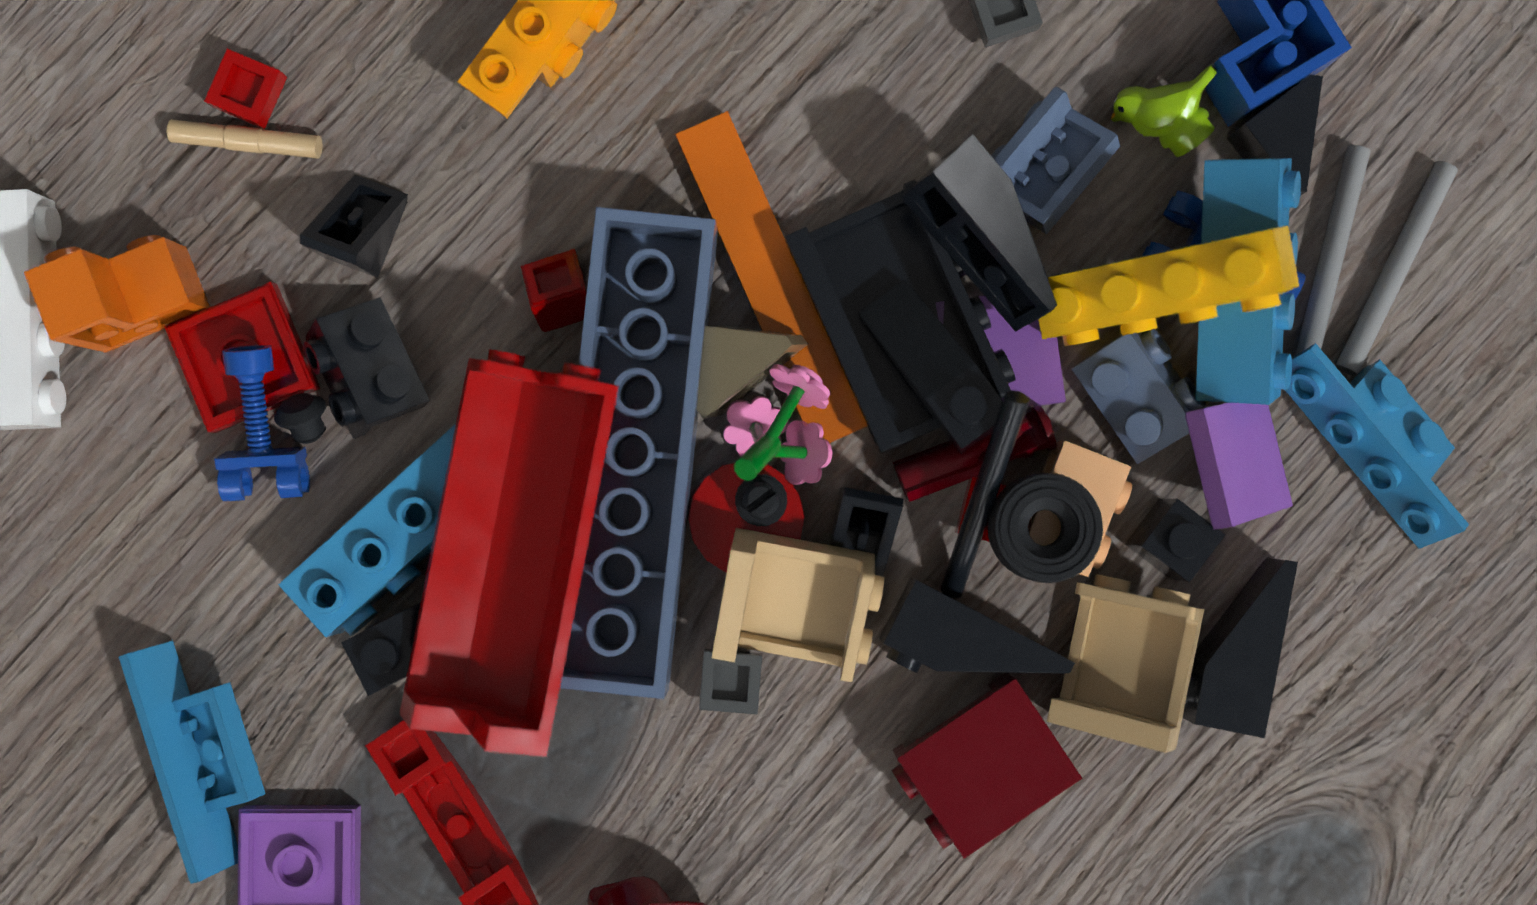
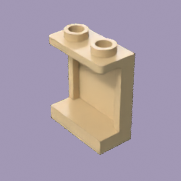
M736 528L711 658L735 663L737 648L740 647L836 665L841 668L840 680L852 682L856 663L867 665L870 654L873 630L864 628L868 610L878 612L882 599L884 577L875 575V554Z
M1096 574L1093 585L1077 582L1074 594L1080 595V602L1068 659L1075 662L1071 672L1064 675L1060 697L1051 699L1047 722L1164 753L1175 750L1204 609L1188 606L1191 594L1154 587L1152 598L1129 593L1131 581Z

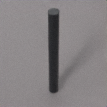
M1009 390L1005 393L940 587L941 592L950 598H960L963 595L1030 399L1020 391Z

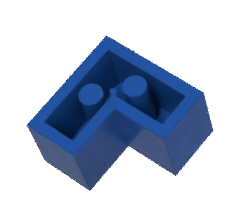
M1218 0L1217 3L1243 44L1220 57L1212 65L1217 70V73L1205 87V91L1229 127L1288 92L1310 75H1316L1323 71L1352 47L1323 0Z

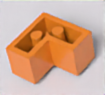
M149 235L131 241L126 245L127 252L109 259L79 247H66L47 254L43 258L44 264L25 271L24 275L50 340L106 353L165 329L164 326L209 308V302L187 247L160 235Z

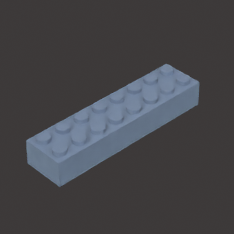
M596 207L579 365L601 370L599 382L618 385L619 388L560 685L562 689L664 699L669 691L699 414L697 411L704 330L705 326H708L718 236L715 219Z

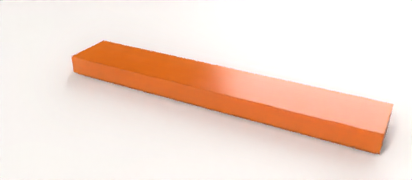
M728 111L676 133L675 136L710 216L716 220L718 234L761 330L802 335L808 345L783 366L791 369L793 365H801L811 369L822 379L823 385L830 391L829 404L826 409H820L814 405L812 407H803L799 404L796 406L801 421L807 424L811 422L821 424L824 431L823 439H826L829 443L868 426Z

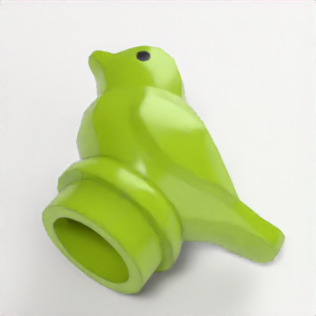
M1209 65L1196 78L1190 81L1153 88L1140 86L1126 87L1117 94L1114 100V112L1111 120L1113 122L1123 121L1132 123L1136 131L1143 136L1159 137L1163 148H1169L1175 157H1180L1200 145L1215 129L1208 119L1209 112L1205 108L1199 107L1203 90L1214 78L1217 70L1212 65Z

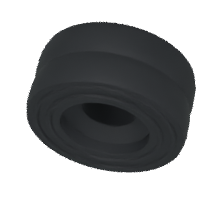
M1056 473L1027 475L1007 485L996 497L987 525L991 548L1002 565L1019 577L1039 583L1062 582L1081 573L1095 558L1103 535L1101 512L1091 493L1074 479ZM1040 510L1053 512L1061 524L1059 537L1053 543L1045 546L1035 543L1028 532L1030 518Z

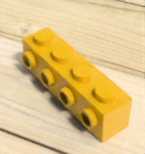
M1286 225L1047 277L1057 306L1038 320L1042 340L1063 336L1064 346H1070L1100 339L1098 329L1119 325L1121 335H1129L1158 328L1156 317L1178 313L1180 324H1186L1218 317L1216 308L1218 305L1240 301L1242 312L1281 305L1279 294L1299 287L1289 227Z

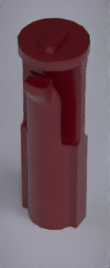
M1041 405L1033 406L1031 412L1025 414L1009 461L1017 458H1030L1035 456L1034 452L1047 449L1052 451L1057 448L1051 421ZM992 433L961 455L952 442L948 441L893 462L895 472L907 500L911 502L972 479V477H977Z

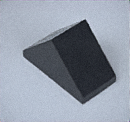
M1318 75L1307 77L1227 137L1242 159L1292 158L1291 171H1299L1301 176L1300 196L1307 192L1323 79V76Z
M354 175L300 234V245L328 260L378 278L407 205L408 194Z
M848 487L840 488L829 545L874 553L875 575L884 576L903 509L904 498Z

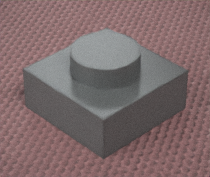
M968 0L985 48L1037 31L1043 23L1035 0Z
M705 649L699 710L758 715L763 653L737 651L734 663L711 658L713 649Z

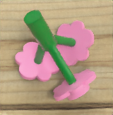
M774 364L769 371L774 378L772 383L778 390L788 395L781 408L772 407L770 400L765 396H757L751 403L746 400H736L727 408L726 416L730 424L726 425L723 429V437L727 443L736 444V450L740 458L735 462V473L745 481L753 480L772 458L776 457L786 462L784 472L789 483L794 485L803 484L805 481L810 484L818 483L822 477L821 468L826 467L832 459L831 444L826 439H823L824 431L821 424L813 422L807 424L800 420H795L789 424V418L798 404L803 407H812L814 405L817 408L826 409L829 404L830 391L823 385L822 379L807 367L793 365L789 369L783 365ZM786 431L787 442L781 445L780 434Z

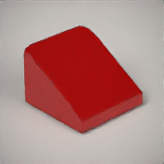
M575 248L520 266L530 308L543 332H549L584 320L587 283Z

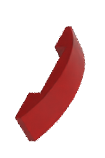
M402 720L365 745L395 796L403 793L464 894L458 897L462 905H539L519 861L487 805L456 759L434 731L410 729L405 721Z

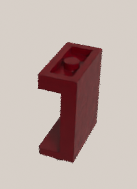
M1007 672L987 684L990 691L907 747L900 744L893 749L900 763L891 770L910 800L921 794L933 812L924 818L933 835L943 849L954 844L963 859L1083 779L1016 678Z

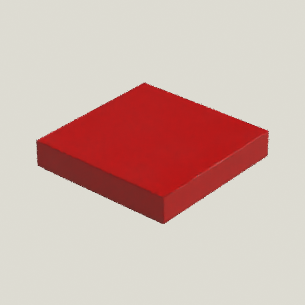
M273 282L263 284L164 326L209 433L220 432L243 422L245 419L243 417L245 412L242 410L245 406H242L243 400H241L242 394H240L242 389L239 388L241 383L238 382L235 376L225 374L222 350L249 345L272 346L274 370L267 372L261 381L264 382L262 388H265L263 393L266 396L264 398L266 400L264 405H267L266 411L279 407L284 400L300 393L310 394L321 389L314 372L307 362L304 347L280 289Z

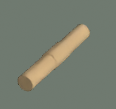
M171 119L167 125V138L171 143L319 159L322 154V138L319 135Z

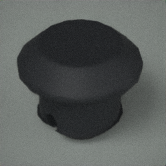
M307 393L293 395L281 403L274 414V421L279 427L290 429L291 436L295 442L303 444L315 442L321 438L326 430V426H324V422L321 419L326 409V402L319 396Z
M759 474L753 480H744L738 487L735 496L736 509L747 523L755 526H768L777 522L784 514L787 506V493L783 485L776 478L766 474Z

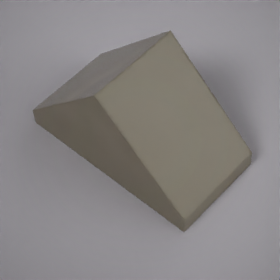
M705 326L697 411L703 419L723 415L732 402L741 400L771 375L769 371L774 364L784 365L806 347L808 343L802 335L729 326Z

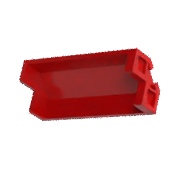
M489 349L487 360L468 359L399 714L410 729L472 735L485 751L547 757L619 386L599 382L601 372L599 369L564 363L562 374L541 372L523 368L526 356Z

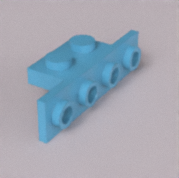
M1316 343L1293 356L1290 386L1284 390L1418 549L1465 531L1469 523L1431 480L1455 447L1446 438L1441 427L1430 419L1408 393L1403 382L1395 377L1379 359L1363 368L1349 383Z
M169 641L121 655L119 660L190 884H193L238 863V844L226 808L249 802L266 793L231 683L229 682L190 695L174 642Z

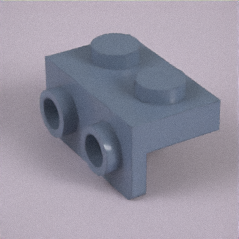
M1054 87L1043 101H1038L1030 108L1023 125L1006 145L998 147L991 156L1012 180L1026 221L1045 234H1048L1120 148V143L1116 133L1072 109L1067 92Z
M1154 329L1121 335L1072 368L1074 374L1137 464L1189 434L1185 417L1186 412L1205 407V401H1196L1195 383L1188 377L1181 379L1169 362V359L1172 358L1170 348L1164 338Z

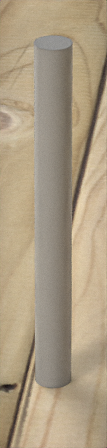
M1350 145L1346 148L1295 355L1315 343L1320 349L1322 348L1371 152L1367 147Z
M1443 161L1435 162L1335 365L1338 370L1349 375H1358L1458 172L1454 165Z

